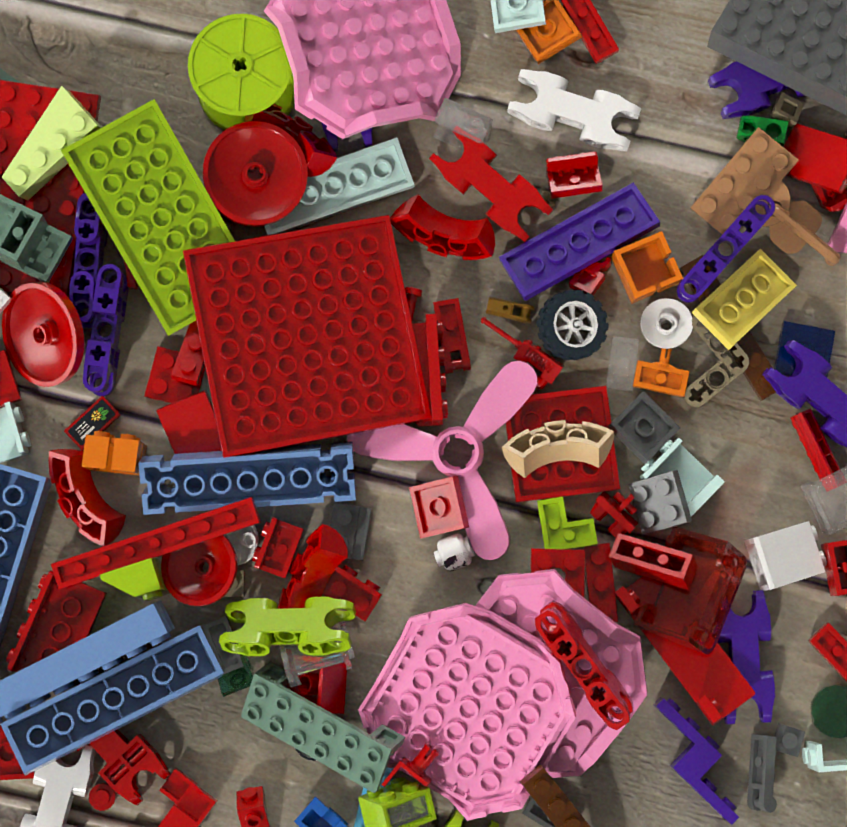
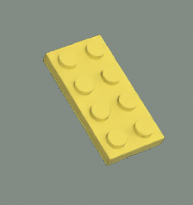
M759 249L698 305L692 313L730 350L797 285Z

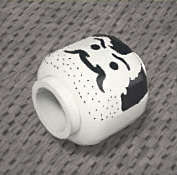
M460 533L439 540L437 543L438 550L434 552L438 566L444 565L448 571H455L470 565L472 557L475 556L468 536L463 537Z

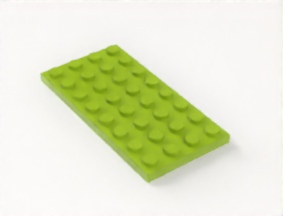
M153 99L65 147L61 152L169 336L196 321L183 250L235 242L158 104Z

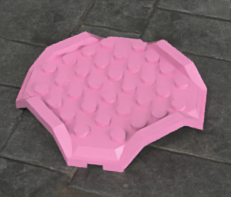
M270 0L264 10L278 27L294 76L295 110L311 120L316 118L327 125V130L341 139L372 127L418 118L436 121L461 76V43L446 0Z
M555 569L535 571L534 573L498 575L475 606L496 613L540 639L548 647L536 628L535 618L540 614V610L550 602L556 601L562 604L579 625L584 639L606 669L614 673L633 702V712L630 713L631 719L648 693L641 636L611 620L578 594ZM555 608L552 609L558 612V614L562 617L561 612ZM547 617L551 623H557L554 618ZM542 622L543 628H544L545 630H547V628L545 627V625H544L543 622ZM563 660L561 662L577 716L545 768L552 778L581 776L598 760L626 726L624 725L618 730L607 726L588 702L585 690ZM578 660V665L581 669L589 670L592 668L588 660ZM613 707L616 711L622 712L619 707ZM608 712V716H609V718H610L612 721H615V722L621 721V720H618V719L613 718V717L609 714V712Z
M467 603L411 616L376 682L358 709L363 728H366L368 734H372L383 724L405 736L403 745L390 756L387 764L388 768L394 769L403 757L413 761L425 743L432 746L426 754L427 757L434 748L439 752V755L425 771L426 775L432 779L427 787L449 799L467 821L486 817L488 814L502 811L505 813L522 809L530 794L519 781L540 764L544 769L546 768L577 716L561 660L540 639L492 611ZM400 767V769H399L400 771H403L404 773H406V774H408L409 776L413 777V776H412L410 773H408L405 769H403L402 767Z

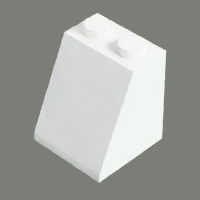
M809 521L744 540L760 590H772L825 572L826 558L824 553L818 550L816 544L818 534L814 525L811 526Z

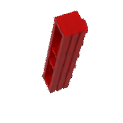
M811 408L790 417L792 425L796 429L799 439L803 443L807 456L810 458L825 491L827 492L846 483L847 481Z

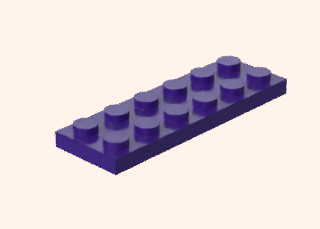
M633 182L499 256V260L523 299L527 301L608 256L615 250L660 227V221Z

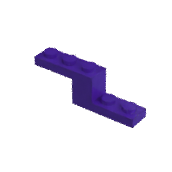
M660 697L653 705L691 741L688 747L670 766L728 823L733 825L739 818L734 812L737 807L726 797L721 800L714 793L717 788L707 778L703 781L700 779L722 756L717 751L720 746L710 736L704 738L698 732L700 726L690 717L685 720L678 713L681 708L671 698L666 701Z

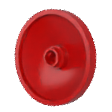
M248 121L229 127L215 138L204 158L203 182L207 193L223 216L241 225L266 226L282 220L297 207L306 189L308 170L301 147L289 133L270 123Z
M38 281L19 286L10 294L12 299L2 314V335L7 354L17 371L29 382L42 387H51L65 383L78 371L84 354V332L79 314L68 296L50 283Z

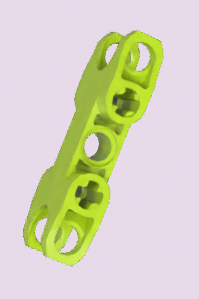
M311 597L306 600L305 608L277 609V603L268 598H249L226 605L225 613L228 620L235 623H244V626L237 631L223 633L219 639L222 650L245 656H265L269 654L271 645L299 644L298 649L306 655H329L344 652L351 648L352 641L349 633L342 630H332L331 628L338 622L354 619L356 609L354 603L331 597Z

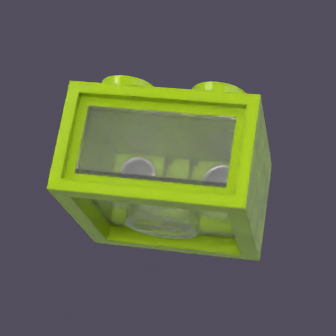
M403 777L391 780L390 785L385 787L380 786L375 793L367 790L366 794L358 797L365 827H418L437 819L430 788L420 785L418 782L406 780Z

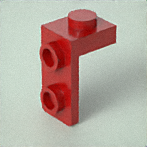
M263 786L248 787L244 790L236 791L237 813L241 827H270L265 809Z

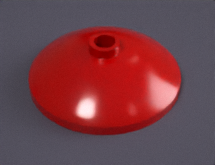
M225 535L163 555L161 561L163 582L169 593L184 604L206 606L217 602L227 594L236 578L237 556L233 545ZM208 563L209 569L204 572L203 565Z

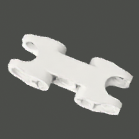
M521 69L518 81L533 88L537 98L528 104L510 101L507 113L522 120L529 126L546 131L553 130L555 121L582 129L579 139L590 146L618 151L628 150L631 141L615 133L611 122L619 117L638 119L641 111L640 107L625 100L620 95L604 90H596L593 100L566 91L568 80L559 75L546 71Z
M90 744L85 745L81 757L75 765H68L59 758L35 771L33 784L45 788L37 816L26 813L20 827H77L66 823L74 795L86 797L94 775L95 750Z

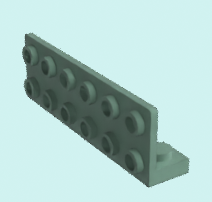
M269 662L254 673L241 713L243 719L373 793L378 791L390 756L403 745L405 736L383 724L372 734L364 732L284 687L290 683L292 674L272 662Z

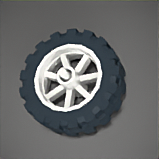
M567 290L548 299L544 303V307L540 309L538 314L540 318L536 324L537 328L539 327L538 337L544 342L543 347L546 350H550L553 356L561 357L562 360H579L597 352L601 348V343L605 342L607 337L605 333L609 328V324L606 323L607 313L602 310L601 307L603 305L601 302L593 299L594 296L592 294H585L582 290ZM568 306L569 318H567L564 314L560 312L563 308ZM575 307H577L583 312L579 317L576 318ZM557 317L563 321L560 327L556 326ZM585 317L588 320V326L583 325L582 320ZM563 330L566 332L564 340L557 331ZM579 330L588 331V334L584 340ZM572 333L574 334L578 344L568 343Z

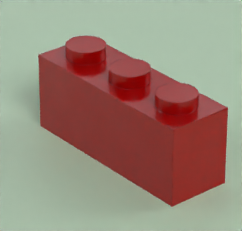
M621 533L617 534L609 554L611 562L617 569L686 590L690 589L698 567L692 554Z

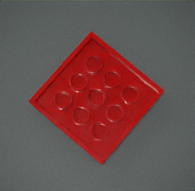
M607 386L531 395L514 416L505 423L507 441L526 429L532 431L544 427V423L566 420V423L582 424L585 421L608 428L611 424ZM614 440L609 454L599 468L580 461H557L537 468L524 478L511 467L515 503L620 490Z

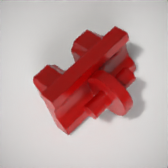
M602 492L595 500L596 503L590 511V514L598 521H601L608 513L615 519L608 528L615 538L618 533L625 534L628 532L630 534L638 524L631 516L637 511L630 503L635 498L632 494L625 499L619 492L613 498L607 492Z

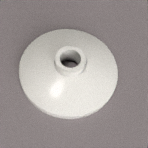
M669 298L659 299L649 304L643 311L640 322L641 331L646 340L652 345L664 349L675 348L682 345L689 338L693 328L692 315L689 309L677 300ZM668 323L671 328L664 330L661 325Z

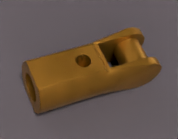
M489 297L486 314L531 324L530 315L535 307ZM514 307L521 309L520 316L512 315Z

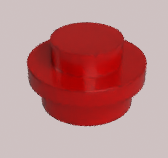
M105 783L95 785L89 793L91 806L99 811L108 810L116 800L115 791Z

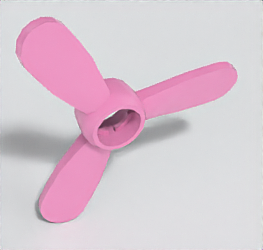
M513 361L508 363L481 394L464 426L449 427L440 432L438 436L402 424L347 435L348 442H353V452L360 456L390 461H433L437 469L448 477L458 476L469 528H465L472 549L477 556L484 560L501 558L507 553L510 546V535L495 498L478 472L484 458L482 442L508 422L527 401L536 388L537 375L534 369L525 362ZM452 436L462 438L470 445L474 444L475 449L472 450L471 459L464 469L452 466L446 460H442L444 448Z

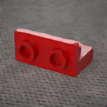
M347 565L343 569L338 566L328 581L323 595L354 603L356 616L366 622L382 597V594L378 592L381 587L368 579L363 583L356 578L358 572Z

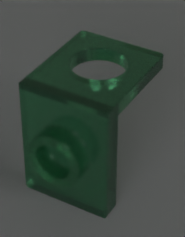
M240 654L243 667L218 678L223 697L250 687L254 672L247 656Z

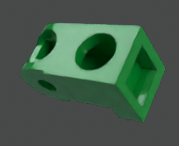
M742 116L736 138L746 142L759 127L783 147L789 121Z

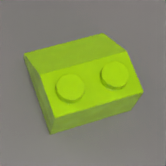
M149 558L100 574L102 581L133 597L143 598V601L160 598L163 596L162 591L167 590L162 579L159 559Z

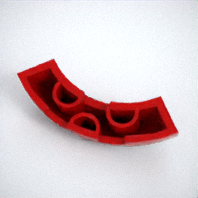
M276 104L259 113L245 116L244 122H266L276 125L289 133L304 153L308 177L325 173L337 159L336 153L324 137L319 139L312 132L313 126L299 116H295L294 119L281 112L282 107Z
M419 194L405 201L390 217L391 224L411 242L415 239L427 246V251L447 258L449 254L462 256L463 260H478L492 257L494 253L495 234L488 218L461 220L447 216L431 207Z
M74 449L50 450L48 460L51 484L55 483L60 498L57 502L66 518H71L80 528L78 531L94 543L106 546L114 542L124 526L126 515L110 507L99 494L93 482L91 471L82 467L84 451Z
M322 524L308 537L306 543L309 545L303 554L298 553L289 570L292 578L287 589H282L277 609L305 608L307 599L322 597L331 575L340 563L348 558L346 543L337 530Z

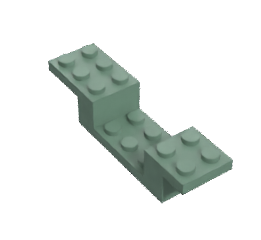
M0 194L1 262L42 282L49 283L73 240L72 236L48 225L42 214Z

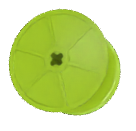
M231 14L214 20L197 35L189 52L188 74L203 111L216 126L226 130L233 125L244 122L245 116L264 111L273 104L282 107L281 112L286 115L290 114L295 104L294 76L278 28L269 21L255 15Z

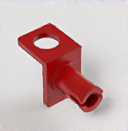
M425 743L413 761L403 757L381 785L385 787L400 767H402L427 787L432 779L426 775L425 771L439 755V752L434 748L427 757L426 754L432 746Z

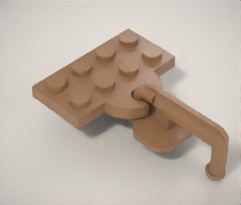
M759 127L691 206L694 212L723 234L754 198L760 195H767L774 202L778 203H775L774 213L762 227H769L770 239L785 253L794 254L799 252L807 243L825 258V262L830 266L838 264L841 259L838 252L815 234L822 224L820 213L806 201L790 202L789 190L782 180L799 160ZM756 205L757 213L765 215V209L762 206Z

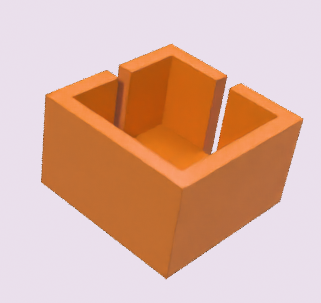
M662 231L615 250L611 256L631 304L652 296L656 290L659 293L676 286L683 279L674 257L670 258L666 264L664 262L671 254V250Z
M94 431V435H86L82 467L91 471L140 476L138 463L142 456H146L147 445L140 441L141 438L130 434H120V438H114V435L103 431Z

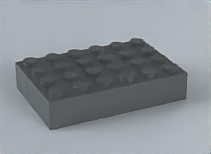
M730 0L711 30L708 48L847 115V0Z

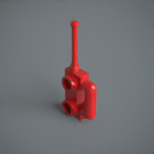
M486 317L481 319L482 324L484 323L515 345L514 347L518 351L513 358L516 361L529 362L542 371L541 375L537 376V389L542 390L547 383L552 384L564 367L562 363L542 351L540 346L532 344L533 341L530 339H526L523 343L519 340L517 341L488 321Z

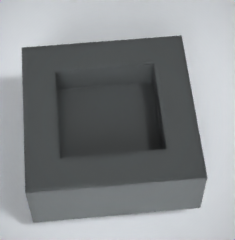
M778 723L774 735L777 736V751L798 757L805 731Z

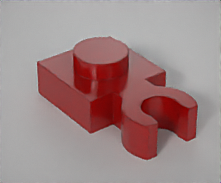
M607 257L603 263L595 262L575 273L569 282V287L573 290H582L583 293H590L594 296L605 280V274L602 272L610 268L611 259Z

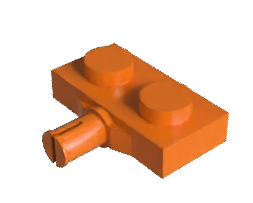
M661 348L659 362L637 361L632 387L683 398L685 396L689 371L675 368L669 364L672 349H667L666 352V349Z

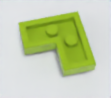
M563 497L537 501L545 549H578L598 545L593 518L567 522Z

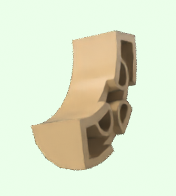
M566 420L544 423V427L529 431V429L522 431L503 445L502 450L509 465L524 478L537 468L557 461H580L599 468L610 452L614 440V431L585 421L582 424L566 423Z

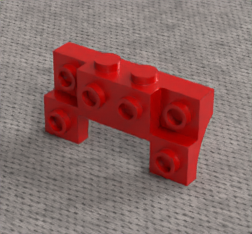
M175 768L159 790L175 804L158 827H199L218 800L200 788L194 780Z

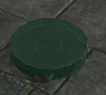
M826 686L815 694L811 702L812 722L821 733L828 737L840 739L847 737V686Z

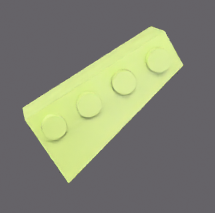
M61 86L2 178L19 197L29 200L68 164L61 150L102 127L74 95Z

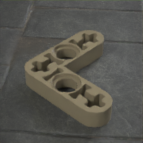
M694 315L692 318L693 328L720 359L718 363L693 382L685 391L686 402L690 406L701 407L747 370L749 358L736 343L735 347L737 350L732 352L736 357H744L742 361L744 366L741 369L738 367L732 368L731 364L733 361L729 355L725 359L721 356V354L729 350L727 348L716 349L713 345L715 336L711 334L707 339L704 335L709 333L708 330L703 326L698 328L699 320ZM715 371L722 372L725 377L724 383L720 386H713L710 383L709 377ZM704 379L707 386L714 390V392L709 395L706 390L701 395L703 399L701 402L697 400L692 402L690 400L692 396L690 391L692 389L698 391L704 386L700 382Z

